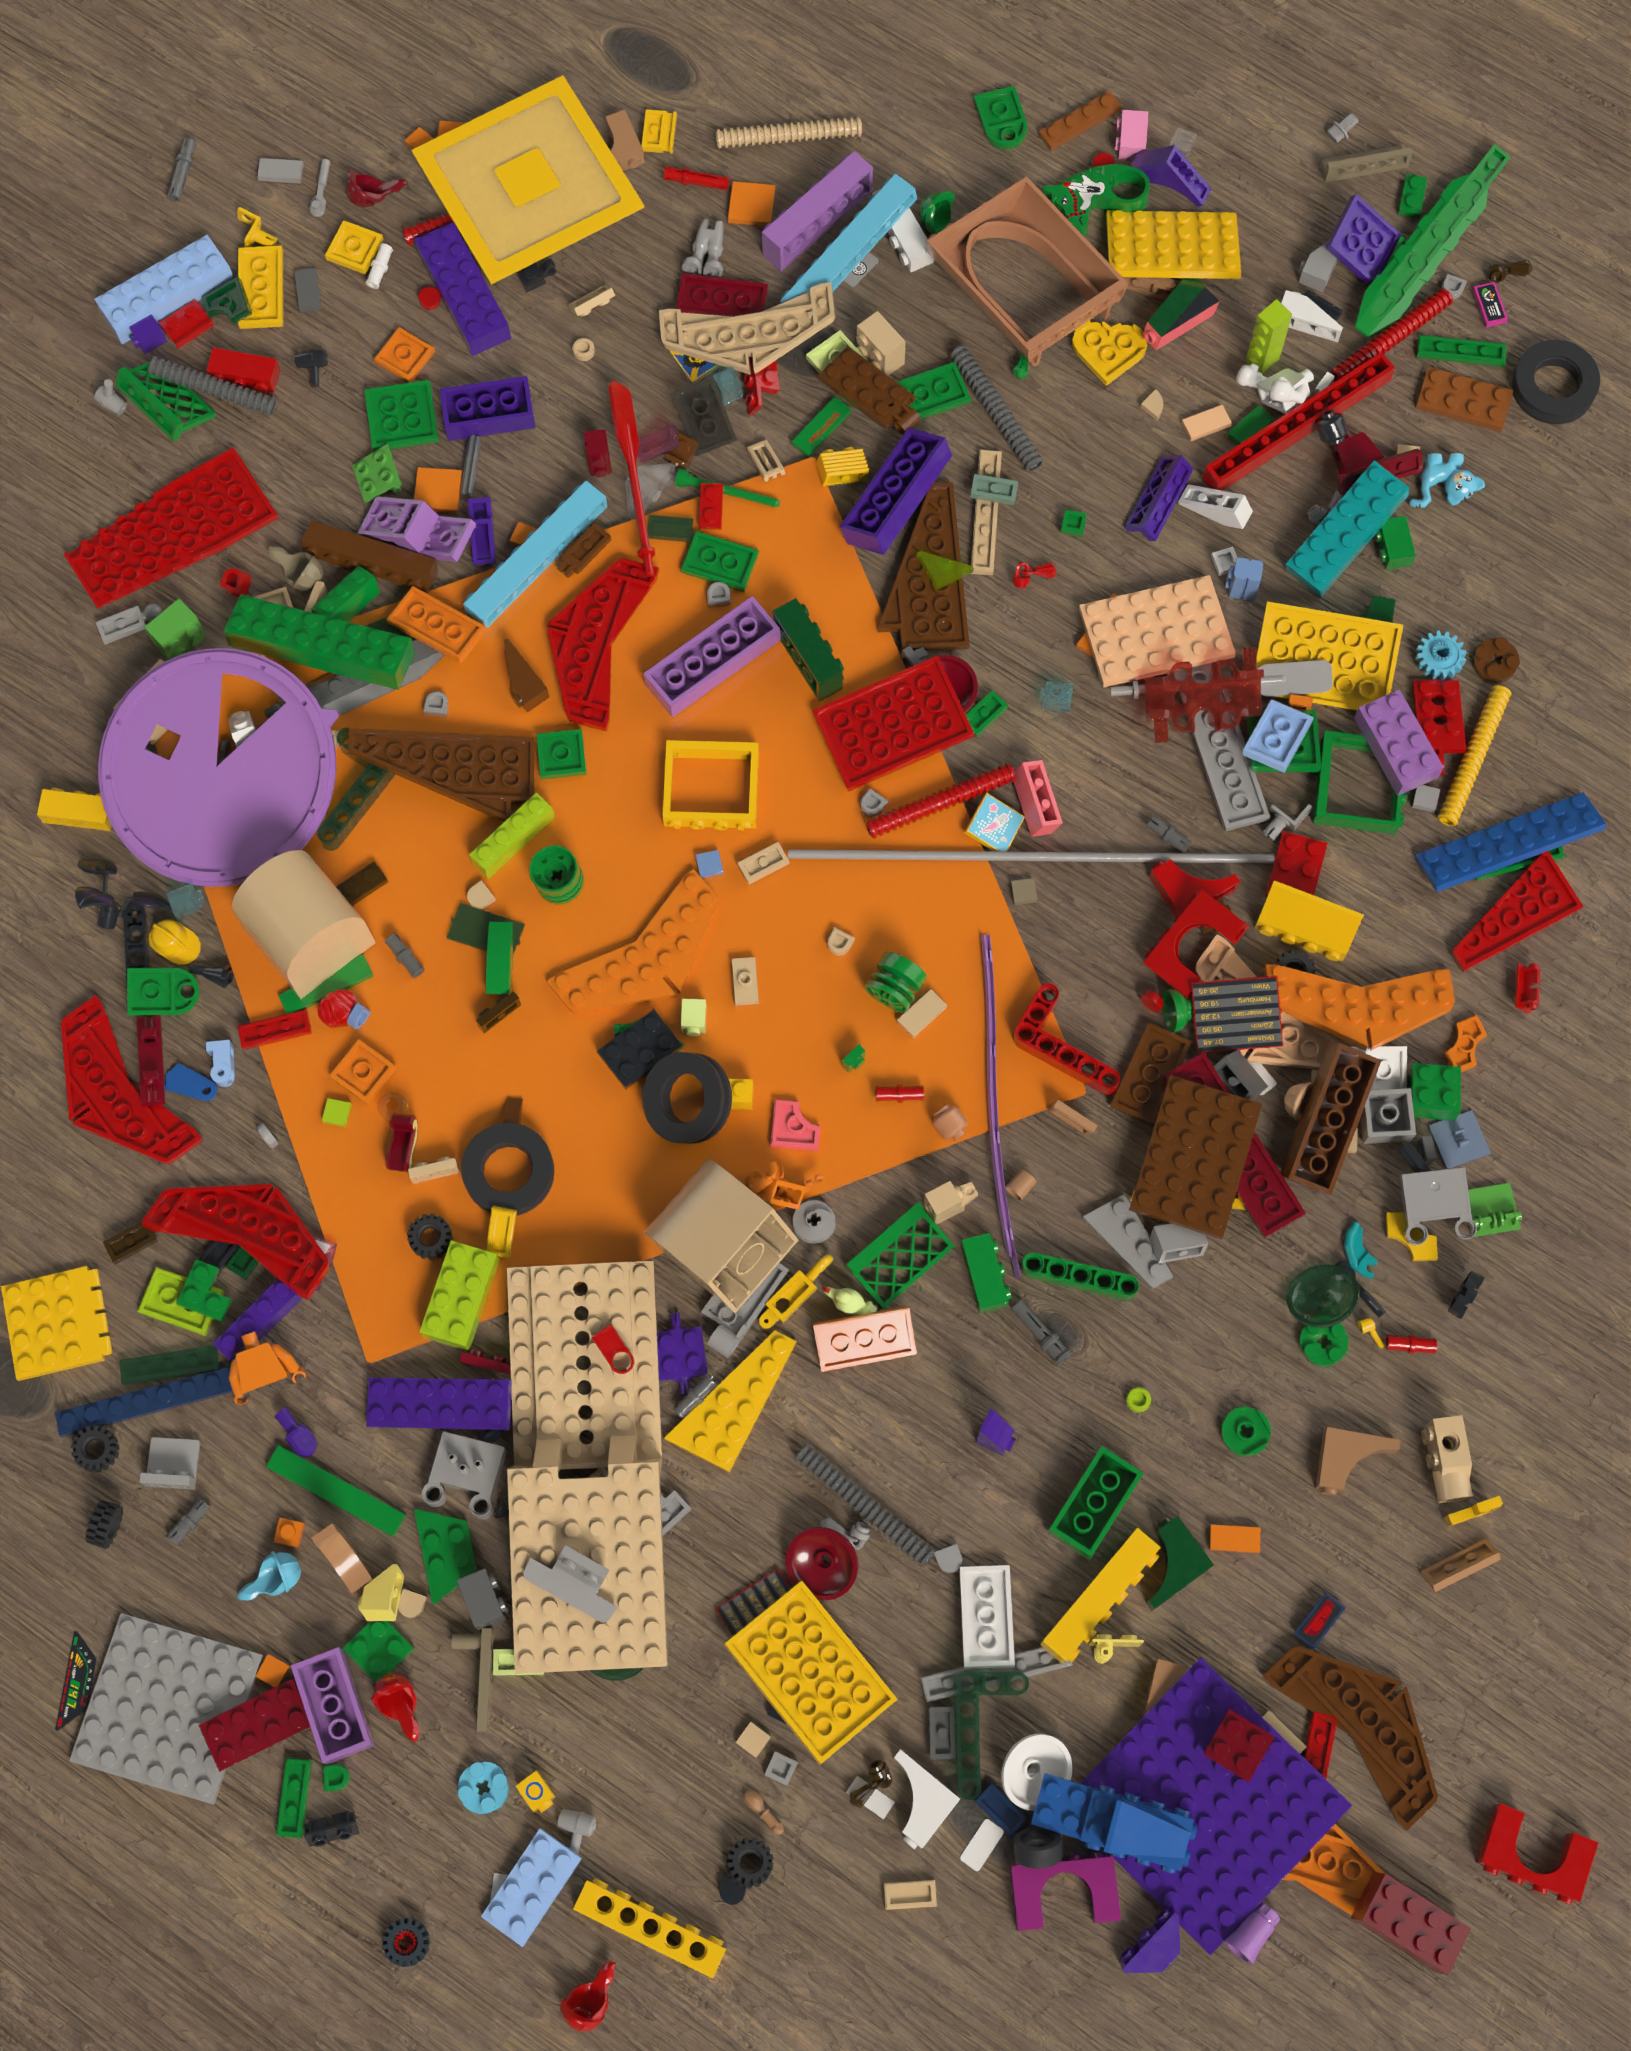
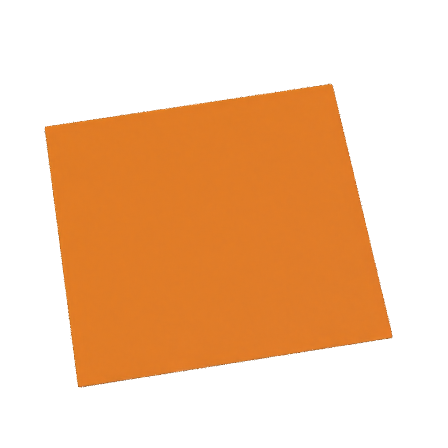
M814 457L785 466L784 475L781 476L779 473L777 478L774 479L771 476L767 482H764L762 476L759 475L730 485L738 489L776 498L780 501V505L775 508L723 494L722 530L699 529L700 496L645 515L649 544L656 552L652 562L653 566L659 567V574L653 587L612 644L610 723L607 732L575 724L567 719L547 627H549L548 622L617 560L628 559L643 563V559L638 558L637 554L641 545L636 519L605 529L604 531L611 536V541L579 574L574 572L567 578L564 573L569 567L562 573L557 568L562 563L560 558L578 539L574 540L487 628L485 634L461 664L444 656L420 679L339 716L331 726V730L339 731L341 734L336 751L335 786L323 821L302 851L310 855L335 887L374 861L388 880V883L352 906L365 921L376 942L362 953L374 977L347 990L352 992L356 996L358 1003L370 1010L371 1014L358 1029H354L349 1025L330 1028L320 1020L317 1012L319 1003L306 1008L312 1034L259 1046L325 1242L330 1245L328 1250L368 1363L380 1361L432 1341L423 1338L419 1332L446 1254H441L442 1257L439 1259L434 1257V1260H429V1258L425 1260L414 1253L408 1243L407 1232L411 1229L410 1224H414L417 1217L420 1219L423 1217V1214H427V1216H430V1214H435L437 1217L440 1216L448 1223L452 1231L453 1240L451 1241L486 1251L491 1213L479 1207L470 1197L463 1183L461 1164L468 1144L478 1133L490 1126L503 1123L508 1098L523 1099L520 1124L534 1130L546 1142L554 1162V1180L548 1195L537 1207L527 1213L516 1216L511 1256L509 1258L499 1257L500 1262L479 1323L508 1312L507 1268L638 1262L664 1254L643 1232L707 1159H711L744 1185L746 1177L754 1171L769 1173V1163L777 1162V1166L783 1164V1179L794 1183H799L804 1179H815L816 1175H823V1180L820 1183L812 1185L811 1190L804 1193L802 1201L990 1131L982 934L986 936L990 934L993 960L996 1017V1087L999 1127L1047 1110L1051 1103L1056 1100L1065 1103L1084 1096L1086 1093V1088L1082 1082L1018 1048L1014 1043L1015 1029L1041 987V983L988 861L789 859V865L748 885L738 867V862L779 842L787 858L788 849L984 851L981 843L964 833L970 822V817L964 803H956L954 807L950 805L949 809L943 808L942 812L936 811V814L933 815L931 813L929 817L923 816L922 820L916 819L915 823L911 821L910 825L903 824L902 828L897 827L895 831L891 829L890 833L884 832L882 836L877 835V838L873 839L869 835L865 824L867 819L873 820V817L865 815L861 810V799L867 790L871 788L888 800L887 806L880 813L885 815L887 811L892 812L894 808L898 810L899 806L905 807L906 803L912 804V801H919L921 797L925 799L926 795L932 796V793H939L941 789L945 791L946 787L952 788L955 782L942 752L936 753L848 792L813 715L812 710L906 669L891 633L878 632L883 616L854 546L847 544L840 529L843 520L828 485L824 487L816 464L817 460ZM695 531L759 550V556L745 593L729 588L731 605L708 606L707 590L713 583L681 573V567ZM496 568L430 590L427 594L467 615L463 605L466 597L470 593H475L480 588L482 581L487 577L490 578ZM752 596L772 620L773 610L797 598L800 605L804 604L808 609V617L811 622L817 623L823 641L827 640L833 650L831 653L834 658H839L844 667L843 689L819 702L783 644L779 641L673 718L647 688L643 675L647 670ZM399 602L358 615L349 621L350 623L411 638L410 635L388 624L386 620ZM507 638L548 689L549 698L528 713L523 707L519 708L512 699L514 694L504 640ZM269 656L265 657L290 671L304 685L330 674V672ZM222 673L217 761L224 739L230 742L228 756L235 750L236 746L227 718H230L232 714L238 711H249L257 730L269 719L264 714L266 708L280 704L277 699L280 696L277 693L247 677ZM440 691L446 695L449 702L447 717L424 714V704L428 694ZM349 728L535 737L534 794L538 793L553 808L555 818L491 878L487 879L472 864L469 854L504 822L348 754ZM582 729L587 775L541 780L536 734ZM167 730L155 742L158 755L170 760L181 735ZM666 740L759 743L756 829L744 828V831H741L737 828L716 830L714 827H705L704 829L696 830L691 827L675 829V827L664 826L663 800ZM673 758L671 812L749 814L751 760ZM511 804V815L523 804ZM553 845L565 847L573 853L583 872L584 885L582 891L569 903H549L541 897L530 878L529 866L531 859L544 847ZM718 850L723 874L702 878L716 894L718 908L681 994L665 978L664 980L676 993L677 997L582 1014L572 1013L550 988L547 981L557 973L635 942L682 878L693 869L700 876L696 855ZM482 880L496 901L484 909H475L469 904L467 893L471 887ZM242 884L226 887L204 886L250 1023L285 1015L286 1011L278 995L292 988L246 934L232 911L233 898ZM489 922H513L512 992L514 991L519 997L521 1006L484 1034L476 1022L478 1015L486 1008L491 1009L497 1004V1000L504 995L486 994ZM834 927L855 937L850 950L842 956L832 954L827 946L828 937ZM397 933L405 946L412 949L414 952L413 956L425 969L420 976L412 978L402 963L399 964L396 961L395 954L385 944V940L389 936ZM885 952H893L917 964L927 975V979L920 991L912 992L915 999L910 1003V1008L930 989L947 1004V1008L914 1038L897 1023V1019L904 1012H898L884 1006L865 990L864 986L867 981L871 980V974L874 972L880 973L877 970V964ZM755 957L759 1004L735 1006L732 959ZM1045 993L1042 994V997L1047 1000ZM682 999H706V1033H700L699 1036H688L686 1033H682ZM652 1010H655L674 1036L685 1044L681 1052L700 1053L709 1056L724 1069L728 1079H753V1110L731 1109L722 1129L707 1141L695 1144L667 1141L652 1129L644 1113L642 1095L647 1076L645 1075L625 1090L597 1054V1050L615 1038L613 1025L636 1022ZM1037 1012L1031 1013L1030 1015L1031 1018H1033L1034 1020H1040L1043 1018L1042 1015ZM1052 1012L1042 1030L1065 1042ZM1027 1032L1019 1034L1020 1038L1024 1040L1031 1038ZM358 1039L397 1067L368 1105L329 1077ZM1042 1043L1040 1045V1048L1043 1051H1049L1052 1049V1047L1047 1043ZM860 1044L866 1050L865 1062L859 1069H852L848 1073L842 1067V1060ZM1067 1054L1062 1055L1060 1057L1061 1060L1066 1063H1069L1073 1060L1072 1057ZM684 1074L672 1086L670 1105L674 1115L679 1120L690 1122L696 1119L702 1111L704 1090L700 1081L694 1075ZM897 1084H902V1086L923 1085L924 1101L907 1100L903 1101V1103H897V1101L876 1102L875 1087H897ZM328 1098L352 1104L346 1127L322 1122ZM775 1099L799 1101V1108L803 1117L811 1124L820 1126L818 1151L771 1147ZM947 1104L950 1107L957 1106L968 1121L967 1126L964 1128L966 1133L955 1141L952 1137L946 1140L943 1139L932 1124L935 1118L933 1114ZM396 1112L415 1115L417 1118L418 1135L412 1154L413 1163L411 1168H414L413 1166L417 1163L427 1162L431 1164L436 1163L439 1158L451 1157V1159H456L460 1173L413 1184L409 1177V1172L388 1170L385 1166V1160L392 1131L389 1124L390 1116ZM505 1147L495 1151L489 1156L484 1167L486 1182L490 1187L499 1192L519 1190L527 1183L532 1173V1162L529 1156L522 1150L512 1147ZM766 1202L775 1211L786 1208L785 1206ZM433 1228L426 1229L421 1235L422 1243L428 1246L434 1245L439 1239V1232ZM577 1282L574 1287L582 1285L584 1282Z

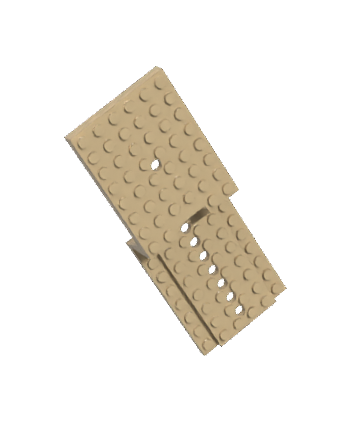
M654 1261L507 1268L514 1466L507 1469L515 1674L665 1667L668 1665L660 1488L662 1438ZM580 1281L586 1283L588 1287L587 1293L583 1296H578L574 1292L575 1284ZM579 1306H584L588 1309L589 1315L586 1320L580 1321L575 1317V1310ZM610 1324L613 1325L635 1359L633 1368L625 1374H618L611 1369V1366L591 1338ZM586 1331L589 1334L590 1340L586 1345L577 1343L576 1335L578 1332ZM625 1352L617 1353L613 1358L614 1367L620 1371L628 1370L631 1365V1357ZM582 1355L589 1357L591 1365L587 1370H581L577 1366V1359ZM582 1380H587L591 1383L592 1389L587 1395H583L578 1391V1384ZM588 1405L592 1408L593 1414L590 1419L580 1417L579 1409L581 1406ZM583 1430H590L593 1433L594 1439L592 1443L584 1444L581 1442L580 1433ZM608 1467L607 1477L560 1479L558 1476V1471L561 1469ZM566 1545L609 1569L596 1595L617 1606V1609L607 1622H600L524 1578L523 1573L529 1559L532 1558L552 1569L563 1547Z

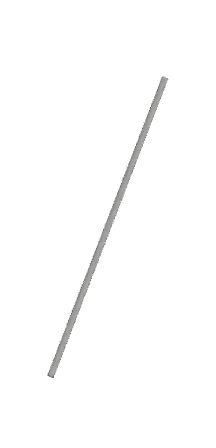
M788 849V859L1166 862L1171 859L1174 863H1274V854Z

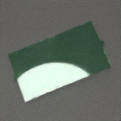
M460 903L455 918L451 919L452 925L447 939L487 952L489 922H513L514 955L517 945L521 944L520 937L525 924Z

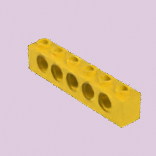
M594 1878L593 1882L586 1881L573 1910L712 1979L714 1978L727 1948L722 1946L724 1941L712 1935L706 1939L699 1935L700 1929L690 1924H686L684 1928L676 1924L677 1918L665 1912L660 1916L653 1912V1906L643 1901H640L639 1905L629 1901L631 1895L617 1889L615 1894L607 1890L608 1884ZM603 1896H608L612 1901V1907L606 1912L601 1911L598 1906V1902ZM627 1907L632 1908L635 1912V1918L631 1923H625L621 1918L622 1911ZM648 1919H654L658 1923V1930L653 1935L648 1934L644 1929V1924ZM672 1930L678 1931L682 1937L680 1944L677 1946L670 1945L667 1940V1936ZM694 1942H701L705 1947L703 1956L699 1958L694 1957L690 1951L691 1945Z

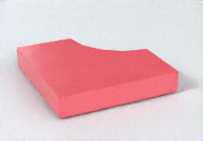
M775 1099L771 1147L818 1151L820 1126L811 1124L803 1117L799 1108V1101Z

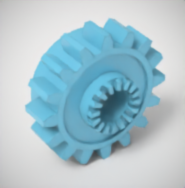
M1437 631L1435 636L1428 633L1426 639H1421L1415 651L1418 653L1415 661L1420 663L1418 669H1422L1425 672L1424 675L1431 676L1433 680L1436 678L1445 680L1448 676L1452 679L1455 672L1460 673L1462 666L1466 662L1464 657L1467 651L1461 650L1464 643H1457L1458 636L1456 635L1450 638L1448 631L1444 636L1441 635L1440 631Z

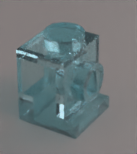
M1046 681V686L1040 689L1039 700L1043 701L1042 709L1069 713L1074 683L1069 682V684Z
M192 883L166 893L173 914L178 921L183 920L182 915L184 914L191 915L196 913L198 909L203 907L202 903L206 902L201 889L196 890Z

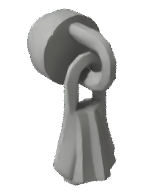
M1336 491L1327 510L1317 504L1311 507L1307 513L1309 520L1319 526L1321 523L1319 520L1323 521L1343 496Z
M830 1517L820 1522V1527H827L844 1535L855 1550L861 1549L871 1535L870 1526L864 1522L859 1521L857 1524H854L850 1532L846 1531L843 1526L837 1524ZM858 1539H859V1540H860L859 1544H858V1545H854V1544H853V1541H854V1542H858Z

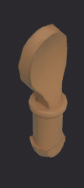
M752 1790L746 1791L743 1796L745 1803L760 1815L759 1818L765 1821L773 1833L782 1834L784 1831L782 1823L777 1821L769 1809L766 1810L764 1808L763 1799L760 1794Z

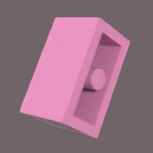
M1123 110L1122 117L1117 118L1116 132H1120V137H1116L1115 150H1119L1118 159L1134 160L1138 152L1146 151L1147 111Z

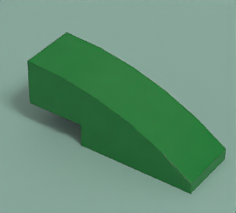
M489 922L486 994H510L512 992L513 922Z

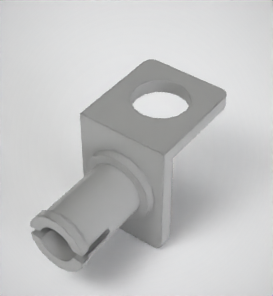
M1272 804L1270 812L1275 818L1262 833L1266 837L1269 835V840L1274 841L1285 826L1290 827L1294 831L1311 812L1312 806L1308 804L1294 821Z

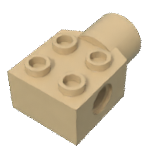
M1463 1415L1432 1419L1424 1426L1421 1436L1423 1444L1427 1445L1429 1454L1426 1455V1463L1428 1469H1432L1438 1503H1450L1473 1498L1470 1484L1472 1461ZM1442 1442L1447 1445L1448 1449L1443 1446Z

